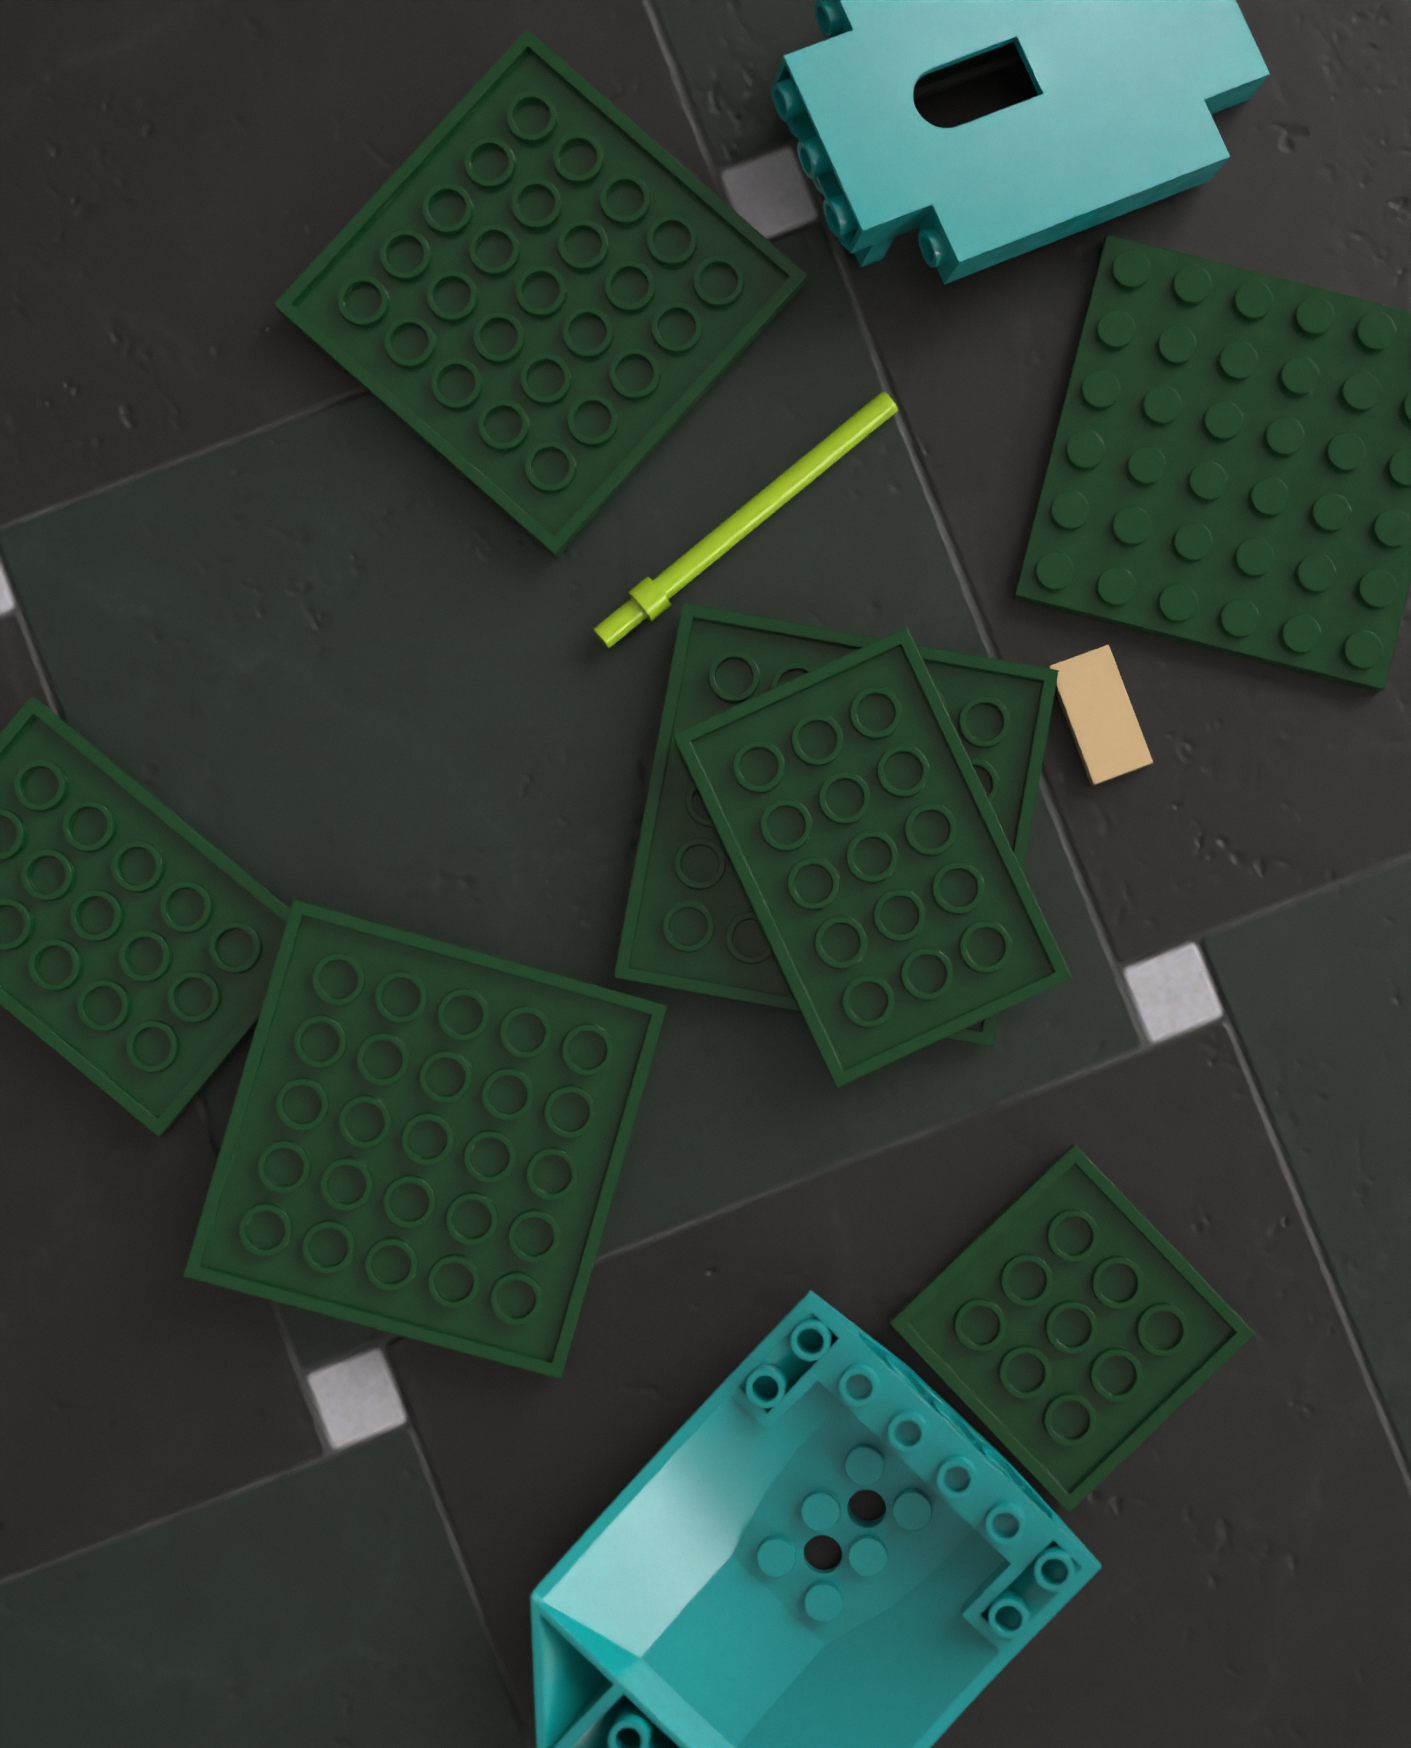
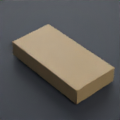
M1109 644L1048 667L1049 669L1059 670L1055 693L1091 786L1153 763Z

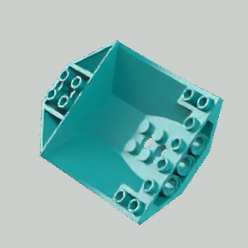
M810 1290L636 1474L530 1595L537 1748H931L1013 1657L1102 1568L1101 1563L1012 1464L919 1375ZM860 1490L875 1491L885 1501L886 1510L875 1520H861L850 1510L849 1499ZM819 1535L833 1538L839 1544L842 1551L840 1562L835 1567L827 1570L817 1569L810 1565L805 1557L804 1547L811 1538Z

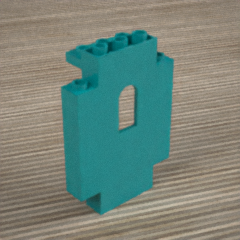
M816 0L814 11L818 26L822 34L830 39L784 55L771 86V94L777 113L783 121L787 122L791 133L799 139L797 152L805 174L813 180L817 190L825 197L823 210L830 230L839 238L843 247L849 250L850 254H855L860 267L883 259L896 236L919 228L918 242L922 256L931 268H937L945 285L1210 181L1230 158L1211 114L1249 100L1270 73L1236 0ZM1014 42L1038 94L1036 97L953 128H940L928 123L920 116L913 101L914 86L923 76Z

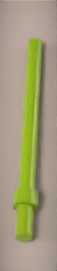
M882 391L652 580L647 576L628 592L630 599L593 629L601 642L609 649L644 619L647 618L652 622L671 606L669 599L894 415L898 408L891 397Z

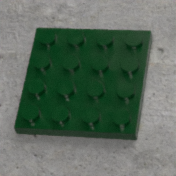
M1071 1144L888 1320L893 1328L1068 1513L1081 1503L1255 1334L1076 1144Z

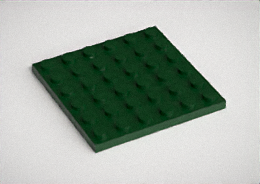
M526 29L273 305L285 319L552 556L557 558L804 286L808 275Z
M1107 234L1098 260L1013 599L1377 693L1384 690L1411 582V311Z
M683 602L614 978L801 1012L678 749L673 734L882 638ZM916 645L1022 871H1024L1059 670ZM999 1013L945 1037V1039L993 1047Z
M293 899L183 1276L561 1379L667 1005Z

